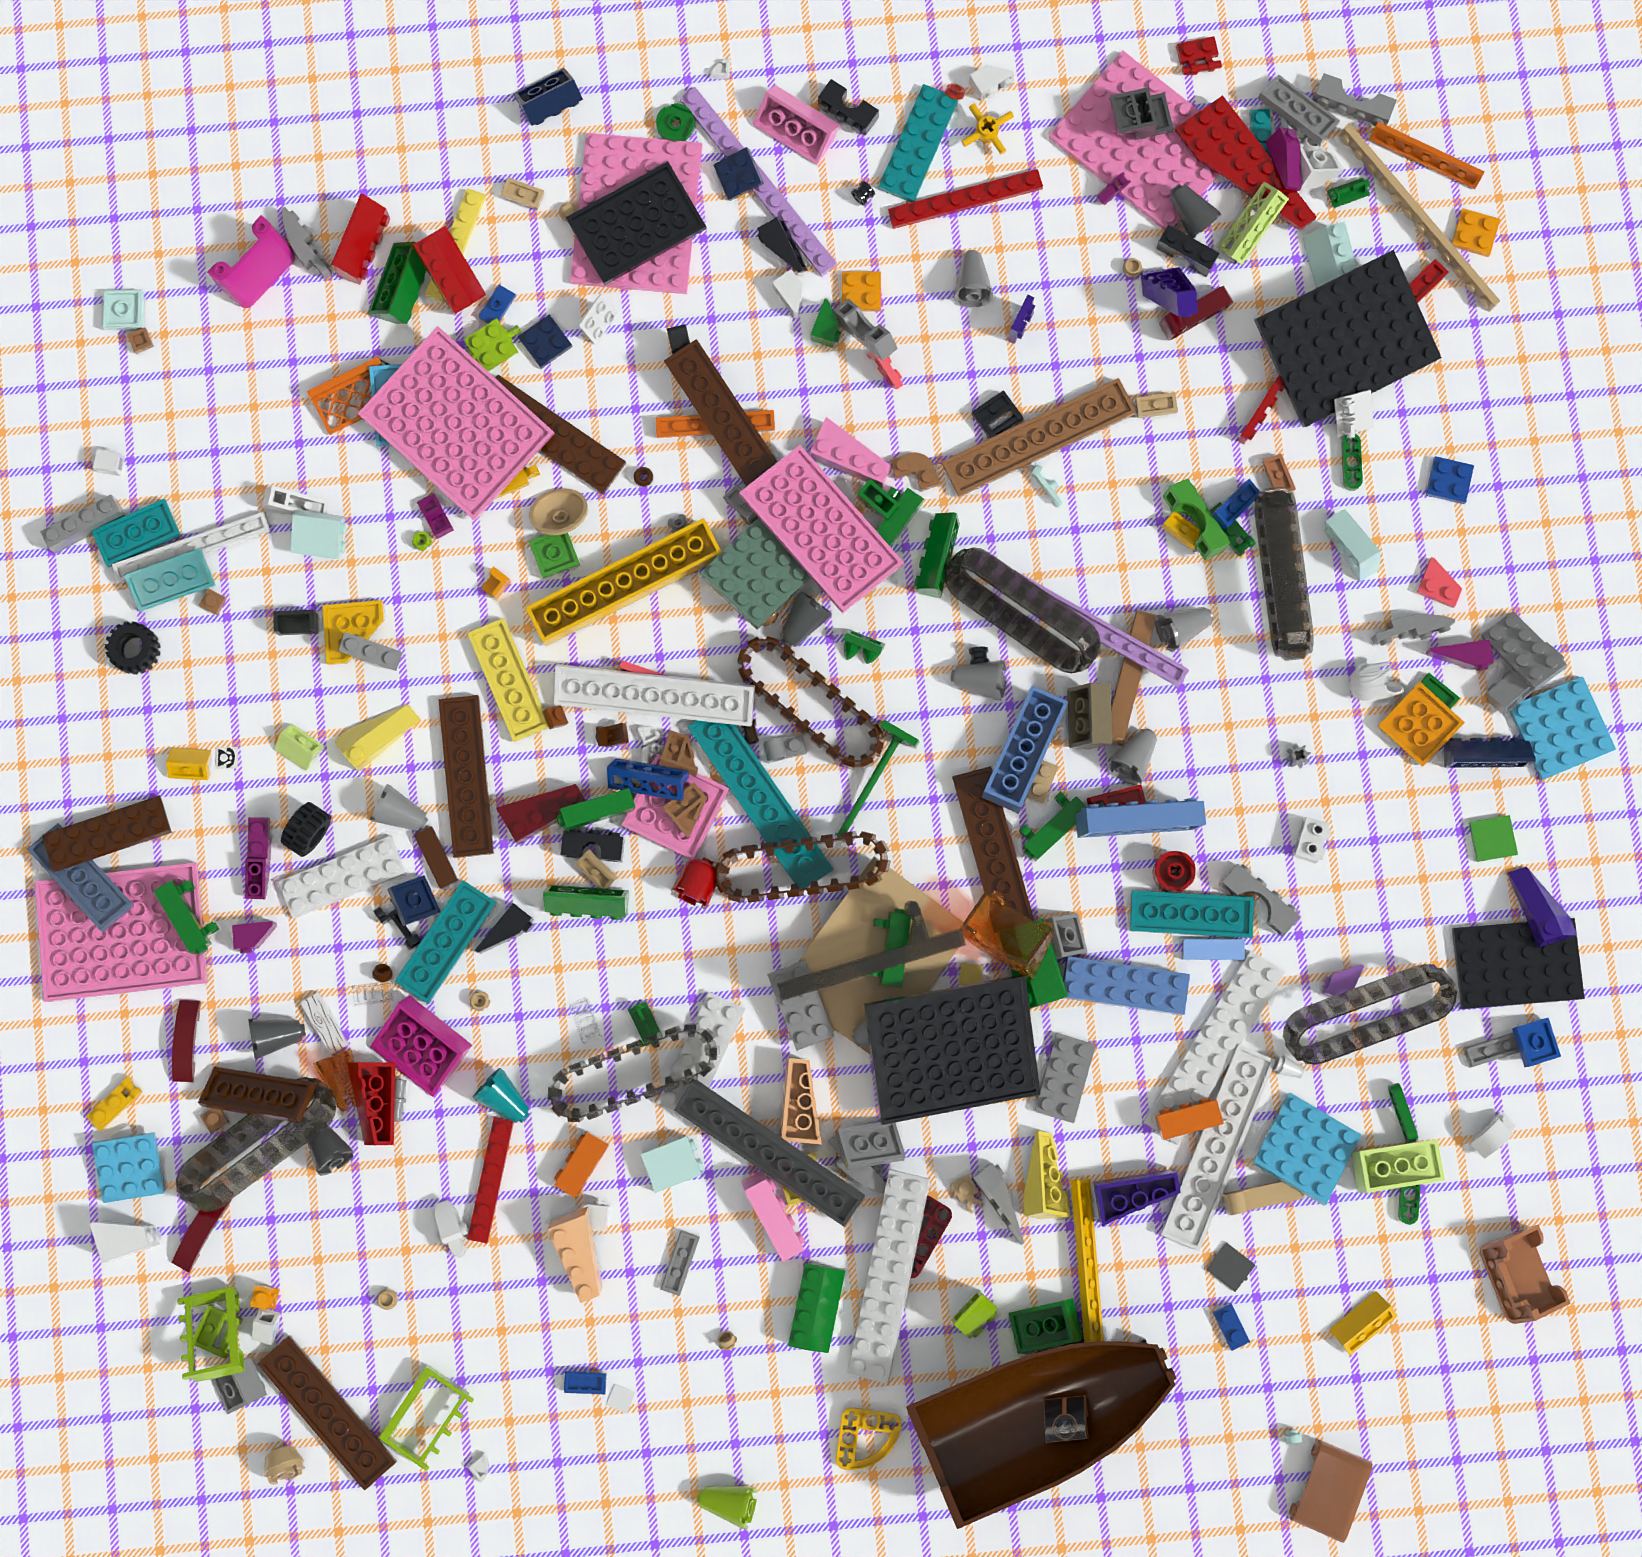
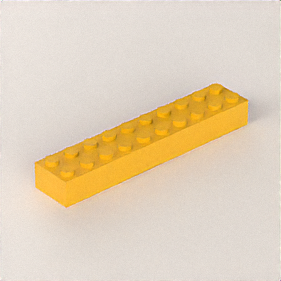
M702 518L525 608L546 647L708 566L722 551L706 520Z

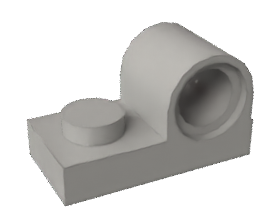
M736 484L723 499L750 526L758 517L739 496V492L743 489Z
M802 734L783 739L782 737L773 738L763 743L768 764L807 754Z

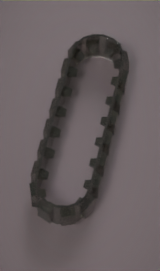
M1283 487L1266 488L1260 494H1256L1254 507L1271 644L1275 657H1281L1285 661L1304 659L1307 654L1312 653L1314 635L1296 499L1292 491H1287Z
M976 547L964 548L957 552L948 562L945 568V583L950 593L957 600L1056 669L1071 674L1082 672L1091 666L1100 653L1101 643L1099 634L1089 621L988 551ZM966 570L977 575L979 578L990 584L992 587H994L1002 594L1010 598L1012 601L1023 607L1025 610L1033 614L1035 617L1043 621L1045 624H1047L1048 626L1056 630L1058 633L1066 637L1068 640L1073 642L1079 648L1080 651L1070 647L1068 644H1066L1058 637L1047 631L1045 628L1037 624L1035 621L1027 617L1025 614L1014 608L1012 605L1004 601L1002 598L994 594L992 591L981 585L979 582L974 580L966 572Z
M1434 964L1413 966L1293 1012L1284 1026L1282 1035L1286 1041L1284 1045L1297 1061H1303L1305 1064L1317 1065L1334 1060L1446 1017L1453 1010L1458 993L1454 988L1456 983L1443 968H1437ZM1438 982L1440 984L1435 996L1425 1003L1312 1045L1302 1046L1299 1043L1305 1031L1315 1025L1429 983Z
M686 1023L683 1029L677 1025L665 1030L664 1036L660 1032L645 1038V1043L641 1039L626 1045V1050L622 1046L609 1050L607 1057L603 1053L590 1057L588 1064L584 1060L569 1065V1071L563 1068L552 1078L554 1083L548 1087L547 1097L553 1105L551 1109L558 1117H566L568 1122H581L585 1116L588 1120L601 1116L604 1109L607 1113L622 1108L623 1102L626 1106L641 1101L642 1095L645 1099L660 1094V1089L662 1088L664 1092L676 1089L681 1081L684 1085L695 1082L696 1079L698 1080L699 1074L705 1077L715 1068L713 1062L719 1059L720 1046L716 1045L714 1040L716 1035L709 1028H700V1023ZM688 1032V1037H695V1033L701 1036L700 1040L702 1043L707 1042L709 1046L705 1053L706 1056H709L708 1063L703 1060L699 1064L700 1071L692 1073L690 1069L684 1070V1077L675 1080L670 1075L665 1077L664 1084L654 1087L651 1082L646 1084L645 1091L635 1094L633 1089L627 1091V1097L616 1101L613 1096L607 1099V1105L597 1108L595 1103L589 1105L588 1112L580 1113L579 1108H573L571 1111L567 1108L568 1105L565 1101L562 1102L560 1096H562V1089H559L560 1084L563 1083L565 1085L569 1081L566 1076L567 1074L575 1072L577 1076H581L584 1074L583 1068L594 1065L596 1069L603 1068L602 1061L613 1058L615 1062L622 1061L621 1054L630 1051L634 1055L641 1054L640 1047L649 1044L653 1048L660 1047L659 1041L670 1037L672 1041L679 1040V1033Z
M302 1077L296 1079L313 1082L316 1085L310 1100L312 1103L306 1109L301 1122L290 1121L201 1188L202 1184L211 1175L284 1121L246 1115L182 1165L176 1178L177 1192L180 1194L179 1198L195 1211H215L224 1206L322 1132L331 1123L336 1112V1097L332 1094V1090L317 1078Z

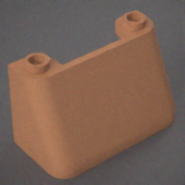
M1539 1224L1498 1238L1480 1247V1256L1503 1313L1512 1324L1537 1321L1571 1304L1564 1288L1559 1285H1551L1536 1248L1544 1242V1236Z
M1318 1440L1311 1449L1314 1464L1301 1499L1290 1506V1520L1344 1543L1350 1532L1373 1464L1366 1458Z

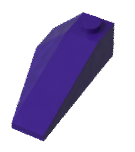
M1528 867L1507 873L1538 948L1577 936L1570 916Z

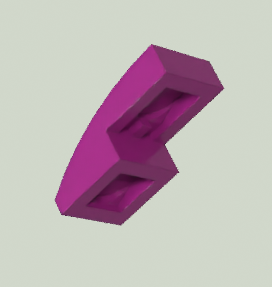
M434 493L417 502L436 539L454 531Z

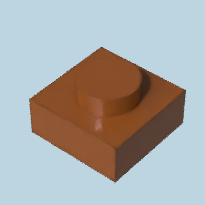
M561 705L546 708L542 711L549 729L563 727L569 723Z

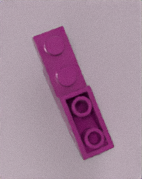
M248 817L245 899L265 900L267 896L272 839L270 837V817Z

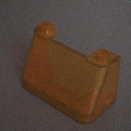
M986 889L959 928L960 932L976 948L1019 974L1025 975L1026 978L1033 980L1054 937V926L1046 920L1036 922L1008 906L1003 900L1004 896L999 892L994 891L992 893Z

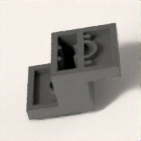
M1147 87L1110 96L1109 100L1118 135L1133 132L1134 139L1139 140L1173 132L1174 128L1165 93L1150 96L1149 88Z

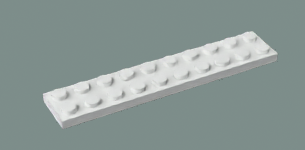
M562 664L555 666L554 705L743 726L752 725L755 685Z
M1249 951L1143 1121L1144 1124L1159 1133L1155 1119L1156 1115H1160L1159 1110L1171 1108L1172 1111L1179 1109L1181 1104L1191 1102L1193 1106L1199 1104L1200 1099L1208 1098L1230 1063L1237 1044H1242L1286 972L1255 952ZM1184 1135L1173 1137L1169 1140L1179 1145Z
M1237 1044L1215 1098L1218 1101L1224 1124L1202 1130L1180 1184L1181 1193L1176 1195L1160 1235L1200 1252L1276 1060Z
M889 1169L848 1374L888 1384L890 1381L931 1178Z

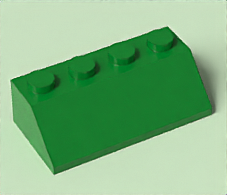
M416 242L393 243L367 313L368 315L394 324H407L410 320L413 306L418 299V293L421 285L424 283L426 273L425 267L411 246Z
M955 512L935 513L934 519L930 520V537L925 539V556H921L919 568H921L920 576L917 575L914 582V587H916L918 594L939 599L942 597L960 526L958 515Z
M548 885L543 891L544 911L550 912L552 916H562V913L570 914L571 917L590 915V918L601 919L602 916H610L612 920H622L628 914L629 890Z
M1044 918L999 932L1012 976L1022 974L1026 976L1030 1009L1068 997Z
M805 1262L788 1343L789 1347L829 1353L846 1270Z

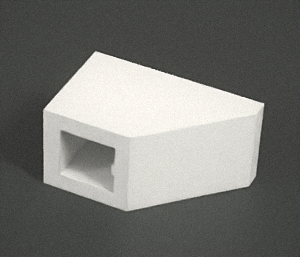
M985 65L969 74V84L980 101L985 98H992L1002 88H1009L1014 82L1015 73L1012 70Z

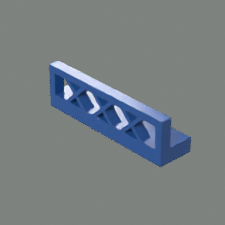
M617 758L607 766L609 789L625 790L630 788L632 793L678 801L684 799L683 784L689 778L688 770ZM614 775L619 776L624 783H614ZM632 778L637 779L642 786L636 787L630 780ZM655 782L661 789L654 790L648 783ZM667 786H677V794L672 793Z

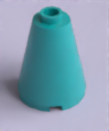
M501 1068L494 1071L486 1079L483 1086L481 1085L472 1096L475 1101L514 1123L518 1121L522 1123L529 1116L528 1105Z

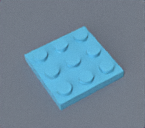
M155 1132L92 1143L103 1203L164 1194L166 1192Z

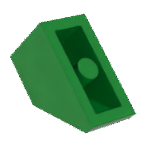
M824 299L810 337L811 341L833 348L834 343L839 342L842 332L839 331V322L829 301Z
M871 479L857 492V499L872 512L885 519H888L900 506V503Z

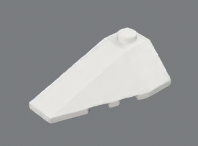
M1280 116L1282 127L1294 129L1301 145L1302 188H1317L1342 174L1343 169L1336 156L1332 152L1328 153L1323 147V141L1320 145Z

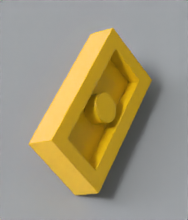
M1173 512L1164 522L1162 528L1193 551L1196 548L1194 544L1198 540L1199 529L1177 512Z

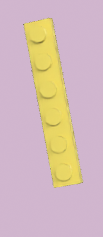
M469 188L466 189L450 229V234L462 254L465 252L486 199L485 194ZM430 279L425 295L445 302L434 282Z

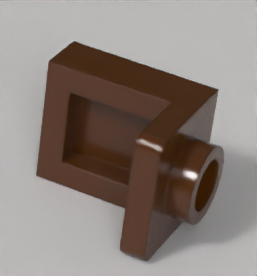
M626 723L596 727L595 737L599 747L610 748L629 743Z

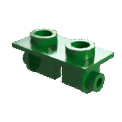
M1362 177L1327 190L1333 208L1370 196L1368 190L1370 182Z
M646 1001L628 1010L645 1047L664 1038Z

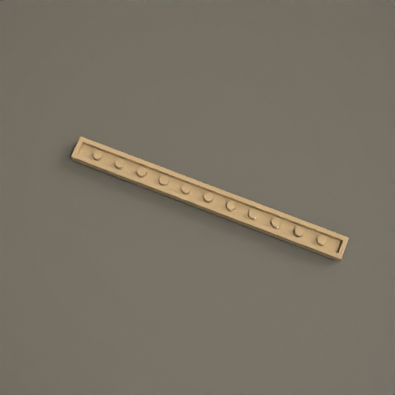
M1350 123L1346 125L1340 134L1343 143L1350 146L1354 151L1355 157L1361 160L1366 165L1367 171L1378 179L1381 188L1389 192L1393 202L1400 205L1405 216L1411 219L1416 224L1417 230L1427 237L1431 247L1439 251L1442 260L1450 264L1454 269L1455 275L1466 283L1467 289L1472 294L1477 296L1481 306L1485 309L1487 308L1489 312L1492 311L1499 304V298Z

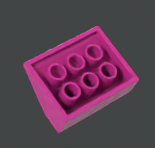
M409 995L397 1004L370 1048L388 1062H395V1068L434 1097L464 1059L472 1044Z

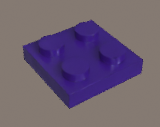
M1027 294L1010 329L1009 342L1015 344L1017 339H1022L1026 331L1027 322L1030 323L1036 305L1033 303L1035 297Z

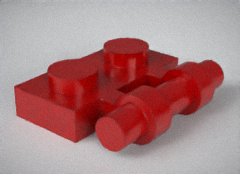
M1215 36L1176 45L1180 65L1188 63V67L1182 68L1183 75L1191 74L1193 76L1197 75L1198 72H1213L1215 69L1222 68L1221 60H1212V58H1216L1219 55ZM1205 60V63L1202 64L1195 63L1197 61Z

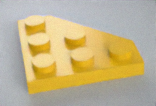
M382 600L322 605L326 664L349 663L354 656L338 651L344 632L369 640L385 621Z

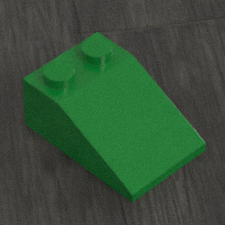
M1073 1298L1008 1313L1018 1354L1074 1343L1083 1339Z

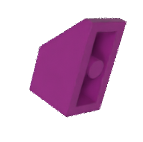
M268 921L232 925L233 949L240 951V954L253 953L252 949H259L277 928V923Z

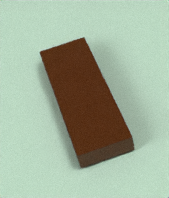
M431 826L415 834L414 837L439 888L443 889L459 881L434 828Z

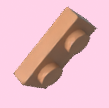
M1281 453L1262 461L1276 498L1296 490Z

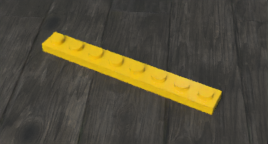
M1090 1179L1071 1180L1084 1343L1104 1341Z

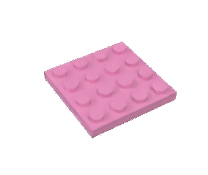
M656 755L652 765L662 766L659 765L661 755ZM699 773L696 776L689 774V778L683 784V790L694 782L707 797V800L688 838L663 809V806L672 800L637 793L634 799L636 807L632 812L627 813L621 826L688 859H695L727 796L729 788ZM655 782L648 783L654 790L661 789ZM667 786L672 793L677 794V786Z

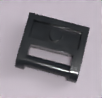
M1004 390L971 412V415L985 432L988 439L1002 433L1016 422L1020 423L1024 420L1022 414ZM1009 411L1012 413L1013 416L993 430L989 427L990 424Z

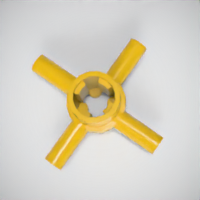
M971 104L968 108L978 123L976 125V132L961 140L962 145L966 147L979 139L983 143L992 142L999 154H1004L1007 150L997 135L999 133V126L1014 118L1012 111H1008L995 119L991 116L984 117L976 104Z

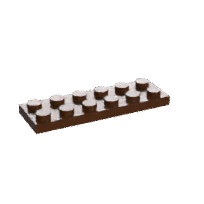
M159 795L42 834L51 869L53 872H57L170 834L172 830L162 798Z
M214 1066L198 1104L207 1108L300 1123L316 1085L309 1081Z

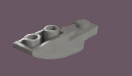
M283 207L282 219L291 247L307 270L314 266L326 280L331 276L328 270L330 265L324 258L319 259L316 255L318 251L311 244L313 242L310 237L312 232L305 224L303 226L300 225L298 222L300 218L293 210L289 212L286 207Z
M1434 614L1404 616L1390 620L1387 623L1388 630L1375 634L1371 640L1373 645L1380 643L1381 646L1391 643L1393 638L1399 637V639H1404L1411 636V634L1413 639L1420 638L1424 640L1432 637L1433 632L1439 631L1441 634L1451 630L1450 626L1455 623V619Z
M833 1136L828 1140V1143L841 1156L835 1163L847 1175L861 1185L884 1194L887 1178L883 1180L878 1175L881 1171L876 1165L846 1170L838 1139Z

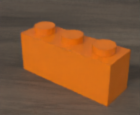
M1211 1097L1200 1099L1199 1104L1193 1106L1191 1102L1181 1104L1179 1109L1172 1111L1171 1108L1159 1110L1160 1115L1155 1116L1161 1140L1224 1124L1218 1101H1211Z
M587 1132L586 1135L581 1134L576 1142L579 1146L575 1152L571 1151L565 1160L567 1165L564 1170L560 1168L554 1177L556 1180L554 1185L574 1198L578 1197L609 1147L608 1143L590 1132Z

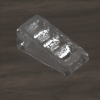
M392 980L351 986L353 1007L395 1001ZM383 986H386L388 997L385 998L383 995ZM378 987L379 998L376 999L374 988ZM366 989H370L371 999L367 1000ZM359 990L362 991V999H363V1000H361V1001H359V998H358V991H359Z
M588 996L569 1003L580 1040L583 1044L601 1038L602 1033ZM586 1005V1009L576 1012L577 1008ZM589 1013V1016L579 1019L580 1016ZM592 1022V1024L582 1027V1024Z

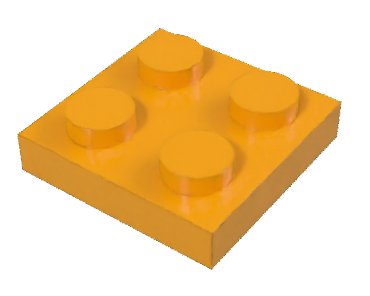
M1462 208L1452 244L1457 249L1489 257L1500 219Z
M842 271V303L850 299L862 312H881V271Z

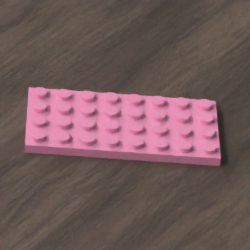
M801 445L797 446L739 492V496L842 614L904 564L900 557Z

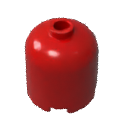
M705 857L702 860L690 859L687 861L677 877L671 893L675 894L677 892L679 893L678 898L693 906L699 903L702 904V909H707L717 887L715 884L717 882V875L713 866L714 862Z

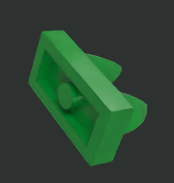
M850 629L845 633L843 639L845 640L844 656L846 660L853 658L862 647L863 658L866 664L875 661L885 647V643Z

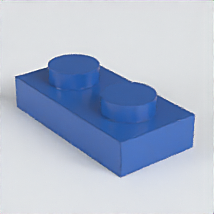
M1231 1303L1212 1312L1231 1351L1250 1343Z

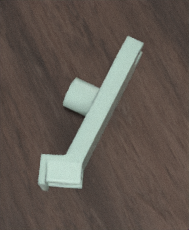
M1035 463L1031 476L1037 480L1059 508L1063 502L1054 491L1059 487L1058 483L1054 479L1048 483L1040 473L1043 467Z

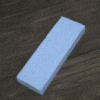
M1183 939V960H1245L1244 939Z

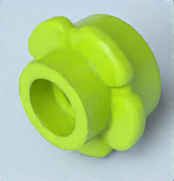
M427 532L415 533L412 540L413 547L418 548L419 551L426 550L432 543V540L429 538L430 535Z

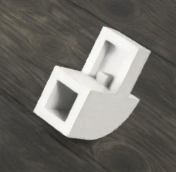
M1501 1111L1496 1114L1487 1127L1477 1133L1470 1145L1485 1159L1510 1139L1514 1134L1512 1131L1516 1125Z

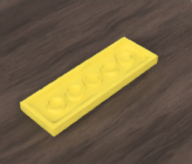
M501 618L467 633L513 742L515 743L549 728L542 713L543 707L505 619Z

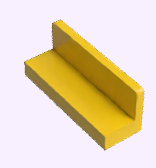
M1375 1291L1331 1327L1329 1331L1350 1356L1393 1321L1397 1315L1392 1306Z

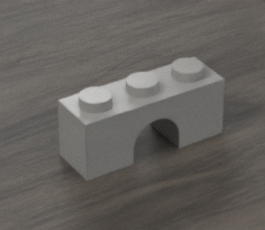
M346 632L343 634L338 649L339 652L397 671L403 653Z

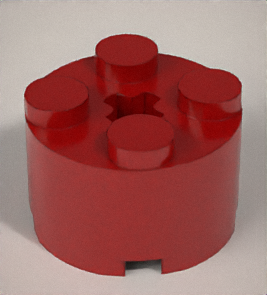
M1181 851L1166 852L1155 862L1152 870L1156 885L1161 890L1170 893H1178L1188 888L1193 883L1196 874L1193 859ZM1176 868L1178 870L1177 875L1172 876L1170 874L1171 869Z

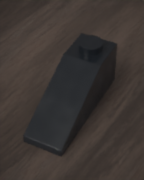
M776 217L757 228L759 231L758 238L762 244H765L767 248L799 273L808 271L783 217Z
M512 903L475 951L482 954L521 936L524 932L527 934L534 925L532 923L534 919L516 904Z

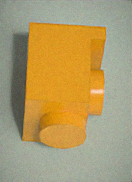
M262 1284L255 1285L250 1306L263 1310H275L280 1289Z

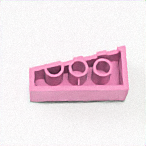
M825 417L811 448V458L865 482L871 479L883 489L890 473L891 465L829 418Z
M759 1171L742 1180L743 1189L782 1262L804 1251L802 1244L805 1243V1240L800 1231L795 1232L793 1226L796 1224L791 1214L786 1215L783 1209L786 1205L781 1196H776L774 1190L777 1188L772 1179H768L763 1171Z

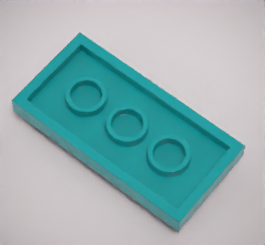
M161 499L91 531L108 568L114 563L134 557L181 536L166 499Z
M201 547L124 574L139 612L215 586V581Z

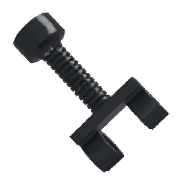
M381 907L373 911L382 924H386L391 919L394 921L406 939L404 944L408 950L421 943L422 940L418 934H411L408 927L402 925L396 909L387 915Z

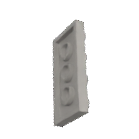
M1278 75L1258 96V99L1266 106L1270 107L1279 116L1319 145L1340 122L1338 118L1281 75Z
M1514 611L1481 634L1483 640L1490 639L1491 648L1534 691L1567 668V663Z
M805 959L767 974L796 1051L834 1037L833 1030Z
M1056 1033L1040 1089L1041 1095L1038 1096L1034 1112L1070 1123L1075 1122L1096 1044Z

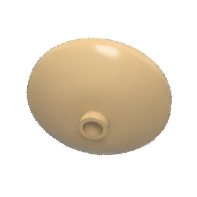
M566 488L552 490L540 496L533 503L529 512V519L534 529L542 534H566L576 529L585 520L588 514V504L585 497L576 490Z

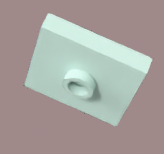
M103 290L102 328L104 330H139L143 328V290Z

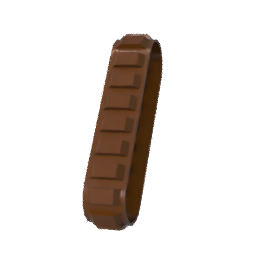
M769 636L766 639L756 637L747 642L748 646L746 649L740 650L737 663L742 665L738 669V673L743 683L748 682L750 685H755V695L758 697L763 695L765 703L773 710L776 708L780 709L781 717L789 723L793 720L796 723L795 728L804 736L808 733L811 736L810 741L819 749L822 746L826 748V755L833 761L839 759L843 762L842 767L854 770L855 767L861 766L862 769H865L874 764L873 759L875 756L880 757L884 743L879 741L883 737V732L878 723L873 724L871 722L872 716L863 709L858 711L853 700L848 696L845 698L840 696L841 690L832 683L827 685L825 683L826 678L817 670L813 673L810 670V664L803 658H795V652L787 645L782 647L779 644V639ZM767 647L766 650L770 652L774 649L782 654L780 658L784 662L788 659L797 667L795 671L798 674L802 672L812 679L811 685L814 687L819 685L827 692L826 697L829 700L834 698L842 705L841 710L843 712L850 711L858 718L856 723L860 726L865 724L871 729L868 734L870 738L876 737L877 744L871 743L869 749L873 753L869 756L866 753L861 755V760H854L855 756L848 755V757H845L839 753L841 748L838 745L832 747L824 740L825 734L822 732L817 734L809 727L810 722L807 719L801 721L793 714L795 711L793 707L786 708L778 701L780 696L776 693L771 695L763 688L765 684L761 680L755 682L750 677L753 674L751 668L745 669V663H750L752 659L749 654L753 651L755 653L761 651L760 648Z
M856 831L843 832L840 838H837L836 834L821 835L820 841L817 840V837L801 838L800 843L797 842V839L783 840L780 846H778L777 842L761 843V848L754 844L741 846V851L737 848L727 851L723 854L724 858L721 862L716 863L717 882L715 884L721 894L728 895V900L738 903H744L746 898L748 903L764 901L765 896H767L768 900L783 899L784 893H787L788 898L804 896V891H807L808 895L824 893V888H827L828 892L843 891L845 885L848 890L861 889L864 883L868 886H873L882 880L881 875L889 871L891 860H888L887 853L890 850L884 840L879 841L876 839V834L861 831L859 836H857ZM863 838V844L869 846L872 842L876 846L873 849L875 854L880 855V860H877L875 864L878 867L876 873L873 871L868 872V879L859 881L856 875L851 876L848 883L839 884L838 879L833 878L830 885L819 886L818 881H811L809 888L799 889L798 883L791 884V889L786 891H779L778 886H772L771 893L760 894L758 888L751 890V895L745 896L742 895L741 889L736 888L734 892L730 887L732 886L731 881L726 878L730 871L728 867L730 862L734 864L739 861L737 856L746 854L747 858L751 859L754 858L755 852L766 851L767 856H773L776 849L785 848L788 854L794 853V847L805 846L807 851H811L814 849V844L825 843L827 848H833L836 841L845 840L846 845L849 846L853 845L854 839Z

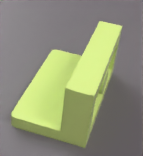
M290 724L280 733L275 750L307 771L313 758L323 750L324 745L295 725Z

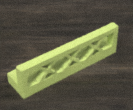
M1263 182L1217 248L1243 265L1289 198L1278 189ZM1267 189L1270 190L1271 192L1268 194V196L1262 199V196L1265 193V191ZM1257 207L1256 213L1250 216L1253 208ZM1246 224L1244 230L1239 232L1241 225ZM1234 240L1230 250L1226 249L1229 242Z

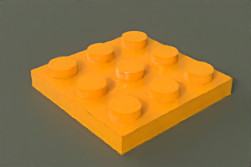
M1419 681L1377 726L1423 767L1465 722Z

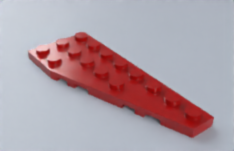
M1223 95L1176 127L1175 132L1201 164L1209 166L1213 169V172L1228 179L1232 185L1253 198L1263 182L1278 189L1289 198L1279 212V215L1281 216L1280 218L1299 231L1316 220L1317 216L1300 194L1295 190L1285 189L1272 158ZM1267 189L1262 199L1266 198L1271 191Z

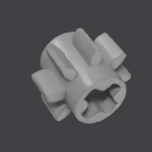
M1297 743L1293 745L1294 750L1290 748L1286 750L1289 756L1285 760L1291 762V768L1294 765H1298L1299 769L1303 768L1302 762L1305 764L1310 762L1307 756L1311 752L1305 750L1306 745L1298 747ZM1297 752L1301 754L1299 760L1295 759Z

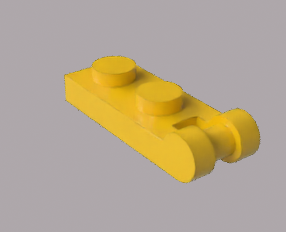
M127 1077L86 1117L99 1131H102L136 1100L143 1091L139 1087L136 1088L133 1080ZM126 1089L130 1092L128 1097L123 1093Z

